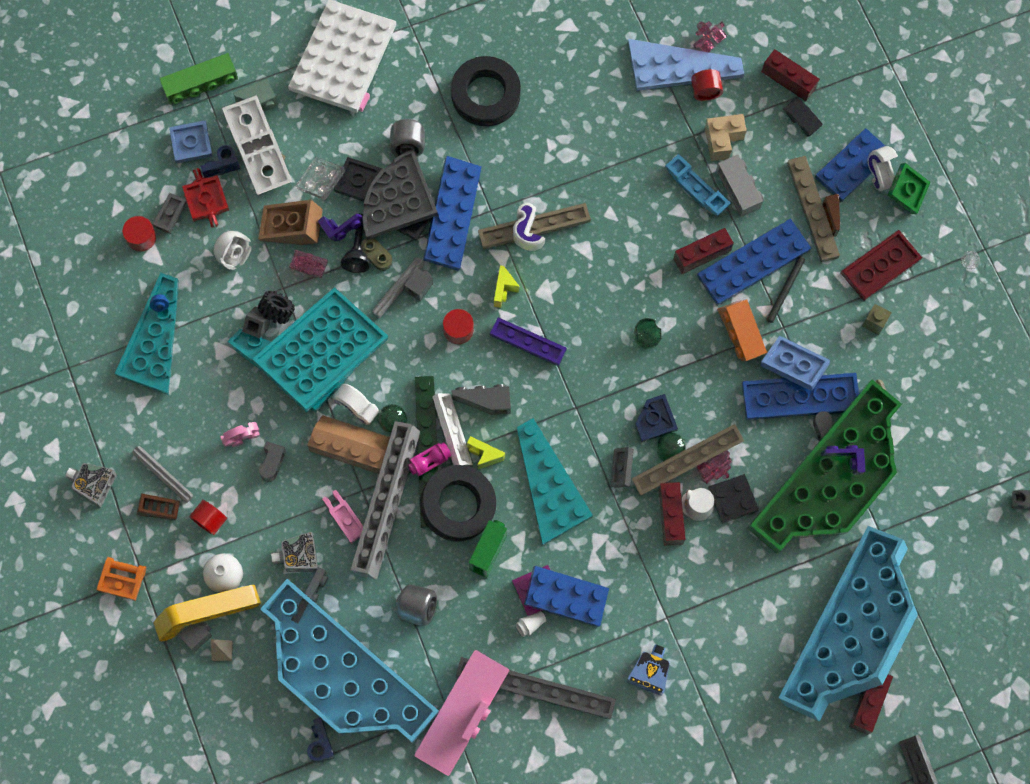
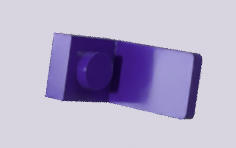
M356 213L339 227L333 219H328L324 216L318 222L329 239L340 241L347 236L349 231L361 226L363 216Z
M857 445L846 446V449H838V446H827L821 452V456H852L850 458V469L853 470V475H861L866 472L864 448H858Z

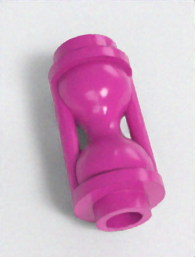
M444 442L442 444L438 443L409 459L410 464H408V468L413 475L416 474L419 477L447 461L448 457L451 456V452Z

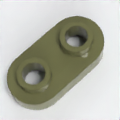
M366 238L362 241L361 247L378 270L384 271L391 267V254L376 239L367 240ZM371 244L373 247L369 249L367 245ZM381 257H385V258H386L385 261H380L379 259H380Z

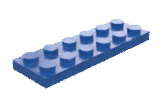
M450 156L445 157L435 202L438 216L432 217L423 257L424 261L457 271L461 268L481 166Z
M790 218L697 274V277L718 306L796 260L799 256L806 254L811 250V246Z
M856 373L822 375L812 391L786 378L742 382L746 420L817 415L823 411L829 414L843 413L859 394Z

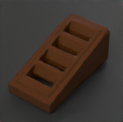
M839 194L826 196L822 203L833 237H836L840 230Z
M141 493L136 515L176 520L180 501ZM145 501L149 502L148 510L144 509ZM153 502L157 503L156 511H152ZM161 503L165 504L163 513L160 512ZM169 504L173 505L171 514H167Z

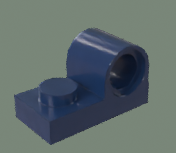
M230 145L219 147L217 151L218 161H208L204 165H200L204 178L219 176L240 169L235 151ZM225 155H231L227 159L223 158Z
M321 717L314 719V726H311L314 737H319V740L308 746L307 755L316 763L334 759L335 756ZM321 747L323 749L322 755L317 758L312 755L314 748Z

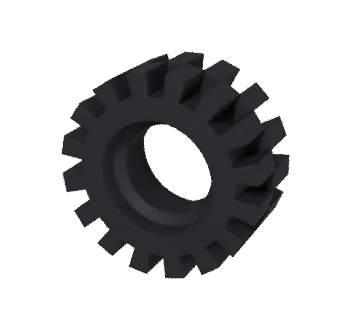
M266 291L257 306L258 311L262 313L263 317H268L267 320H273V323L286 324L295 310V305L292 304L291 300H287L288 297H283L281 293L277 294L276 291Z

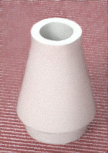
M540 611L536 614L520 618L519 622L516 623V628L521 636H530L546 622V617Z

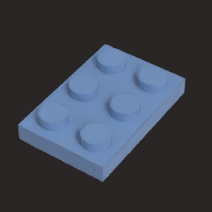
M781 336L778 337L761 361L762 367L811 391L830 364L829 359Z

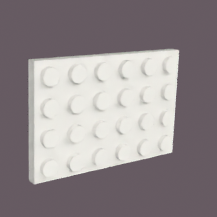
M328 0L288 86L289 91L357 113L394 32L396 21Z

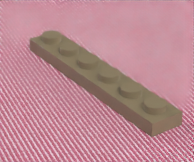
M806 156L788 160L787 164L820 261L825 262L839 258L840 254Z
M586 203L536 215L529 233L542 235L591 222ZM518 220L478 230L482 248L487 249L515 242L513 240V226Z
M733 424L633 477L632 480L642 496L659 487L660 483H666L744 442V439L736 425Z

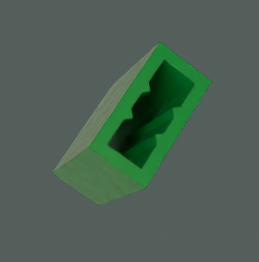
M494 520V522L488 521L469 561V571L488 578L507 537V528L504 523Z

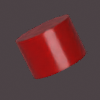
M713 69L702 70L691 77L694 98L696 100H713L723 94L719 71Z
M134 216L125 222L122 232L131 249L142 252L150 249L155 244L156 233L147 218Z
M454 309L446 314L443 320V331L446 339L453 344H464L471 339L474 332V323L472 316L467 311Z
M203 499L189 516L191 520L213 536L228 519L221 511Z

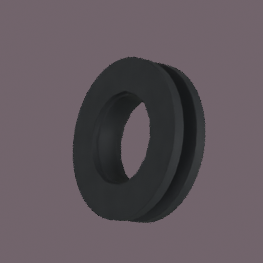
M491 56L475 57L463 63L453 76L451 83L453 106L457 113L471 124L477 126L501 124L515 113L520 102L521 85L519 77L513 67L502 59ZM481 77L494 78L503 85L504 96L494 105H478L469 98L467 93L471 82Z
M465 465L448 466L437 471L425 485L420 498L421 514L429 529L439 537L450 541L470 540L485 530L489 520L492 521L496 511L495 491L490 481L478 470ZM450 485H461L471 490L477 501V509L473 518L457 522L446 517L439 504L440 494L443 489Z

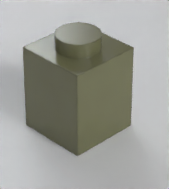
M874 304L862 327L879 335L892 312Z

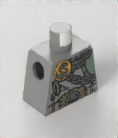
M83 463L79 471L69 468L66 473V479L74 481L71 488L77 494L100 508L117 476L112 469Z
M312 532L282 541V551L271 553L273 565L284 563L287 572H316L318 569L315 541Z

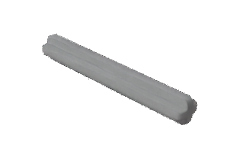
M415 258L372 310V314L375 317L381 318L405 289L404 285L416 268L421 270L424 266V261L421 258Z
M138 446L133 450L134 456L183 501L188 503L193 498V494L142 447Z

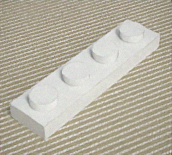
M451 394L434 395L435 408L446 443L451 452L453 465L472 466L471 457Z

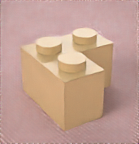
M743 114L707 119L705 132L711 161L730 158L732 151L730 142L744 140L747 130Z

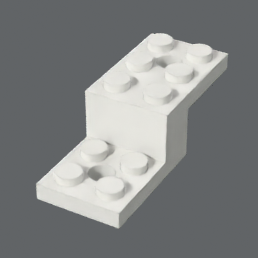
M257 95L222 108L256 194L259 195L292 182ZM244 114H248L252 118L251 123L248 125L241 122V116ZM269 165L273 168L271 176L263 174L262 169L264 166Z

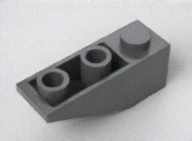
M498 384L491 388L476 386L474 389L458 387L455 390H451L452 400L490 415L511 414L509 386L505 387L503 384Z

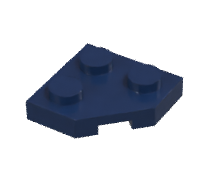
M665 394L646 400L635 423L641 443L678 431Z

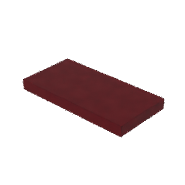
M897 230L840 273L861 299L865 301L921 261L923 257L900 230Z

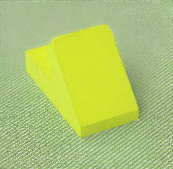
M501 265L494 297V307L501 308L502 302H506L508 291L519 293L518 283L507 269Z
M470 436L467 448L474 455H482L477 469L504 461L505 452Z

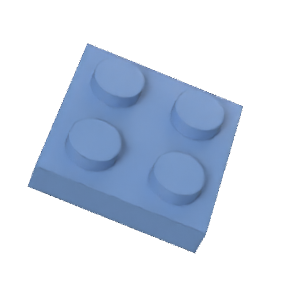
M206 120L169 127L176 164L213 157Z

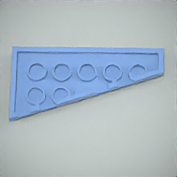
M628 39L636 91L692 84L691 77L695 73L708 69L719 71L721 80L744 77L742 60L739 57Z

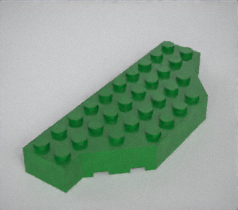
M873 379L869 381L750 523L747 529L776 554L794 538L835 536L848 533L897 473L890 427L891 417L900 408L902 403ZM857 445L858 448H864L866 472L861 475H853V470L850 469V458L852 456H821V452L827 446H838V449H846V446Z

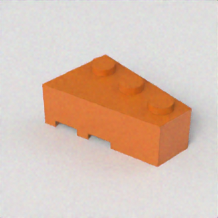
M747 299L735 301L717 309L735 346V353L738 359L748 361L767 353Z

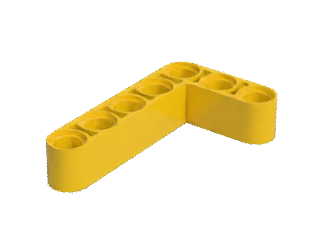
M249 585L171 605L163 610L153 624L159 641H167L176 637L185 626L253 609L261 605V601L255 585Z

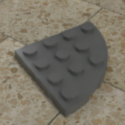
M410 150L393 159V162L385 169H382L374 178L364 201L363 225L367 240L438 216L415 152Z

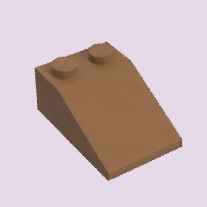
M312 200L264 205L258 239L260 241L298 245L318 243L320 231L318 220L322 218L323 209Z

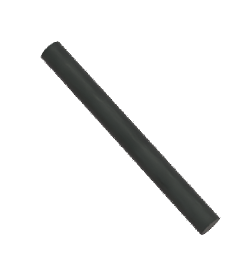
M798 257L766 319L768 322H774L805 262V258Z

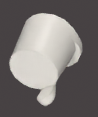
M698 488L688 490L683 495L682 508L685 516L696 521L706 520L711 516L714 497L709 490Z

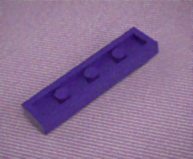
M499 317L490 332V336L556 366L560 365L567 350L562 345Z

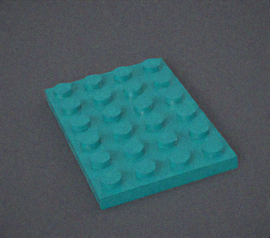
M334 287L253 357L252 362L305 412H308L388 340V335Z

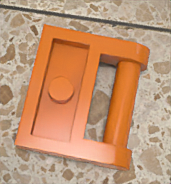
M107 557L96 590L136 601L146 573V566L140 565L138 567L114 561V558ZM114 568L136 574L135 579L110 573V571Z

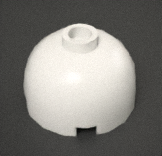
M237 231L224 232L214 244L213 252L216 260L227 269H236L235 266L239 263L240 265L244 264L250 255V239Z
M214 555L204 565V582L210 590L217 593L237 589L243 578L242 566L231 555Z

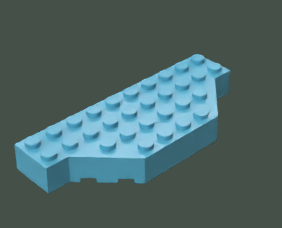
M867 526L779 696L784 706L820 721L828 704L883 685L918 615L899 566L908 550L904 539Z
M288 579L261 607V610L275 622L278 680L339 734L399 730L413 743L439 713V710ZM303 598L308 602V605L299 623H296L291 619L298 613V605Z

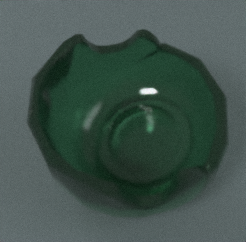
M641 319L634 328V340L641 348L652 349L662 339L661 328L656 325L654 319Z
M396 404L383 406L378 413L377 422L385 432L392 433L395 421L407 423V415L404 409Z
M670 432L663 434L658 439L657 455L663 462L686 450L685 440L680 434Z

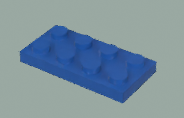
M865 128L815 175V179L833 195L839 194V201L842 202L872 174L867 161L869 153L885 145Z
M534 566L524 605L599 627L609 588Z

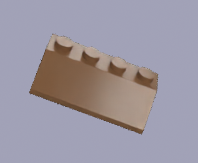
M322 415L312 431L307 446L310 452L379 474L390 437Z

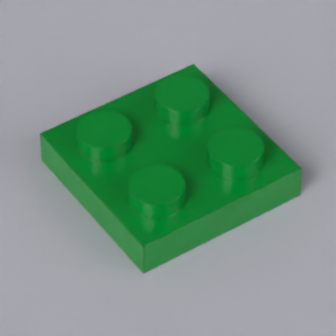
M901 163L887 195L912 215L918 214L931 182L907 163Z

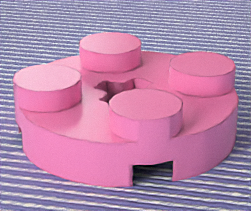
M248 423L249 427L247 428L241 425L223 433V436H220L222 444L225 447L230 445L236 447L243 444L242 440L249 438L250 440L259 437L257 423Z

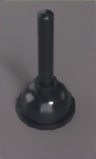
M361 222L360 227L355 229L354 246L344 255L340 262L341 267L348 272L363 273L368 271L371 266L367 254L361 247L363 222Z

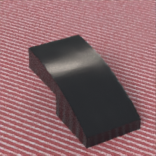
M795 98L783 108L793 123L797 122L807 137L811 136L823 125L819 118L799 98Z

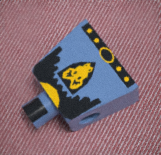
M654 645L651 654L643 652L629 675L627 683L662 696L665 691L670 664L669 661L662 659L665 648Z

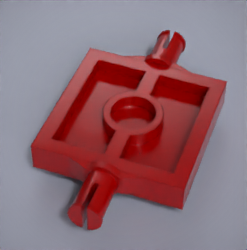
M197 168V172L195 169L193 170L196 180L191 184L182 186L193 221L208 218L211 228H215L213 221L216 227L219 225L216 216L229 211L218 175L203 178L201 170Z

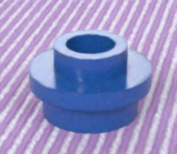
M158 294L151 298L149 305L152 310L162 312L169 307V301L164 295Z

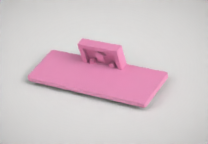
M474 650L417 749L415 757L449 776L470 739H475L479 733L480 728H478L480 721L483 720L485 722L490 713L488 707L507 676L509 669L479 651Z

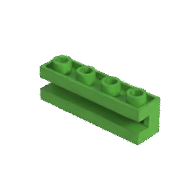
M229 53L159 79L171 105L173 103L178 104L189 97H197L205 91H213L224 84H231L238 80V76Z

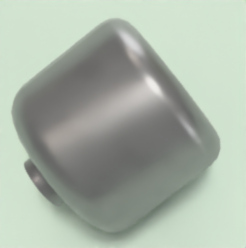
M401 119L391 126L390 150L392 154L398 157L405 152L414 150L416 157H419L424 152L425 129L421 123L413 119Z
M410 584L404 587L396 600L398 618L408 623L427 626L431 622L436 610L437 595L435 591Z

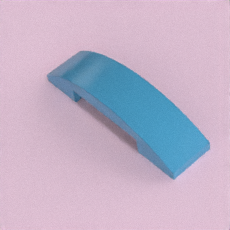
M679 154L665 165V168L675 181L709 212L718 216L731 205V202L719 191L715 192L691 170V165Z

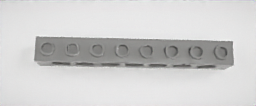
M396 421L394 423L351 567V571L359 576L376 580L378 578L408 476L409 459L414 456L420 431L412 424Z

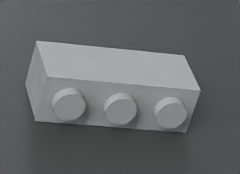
M735 155L719 162L716 171L740 217L760 209L763 203V195L760 191H757L754 178L748 174L744 160H741L739 155Z

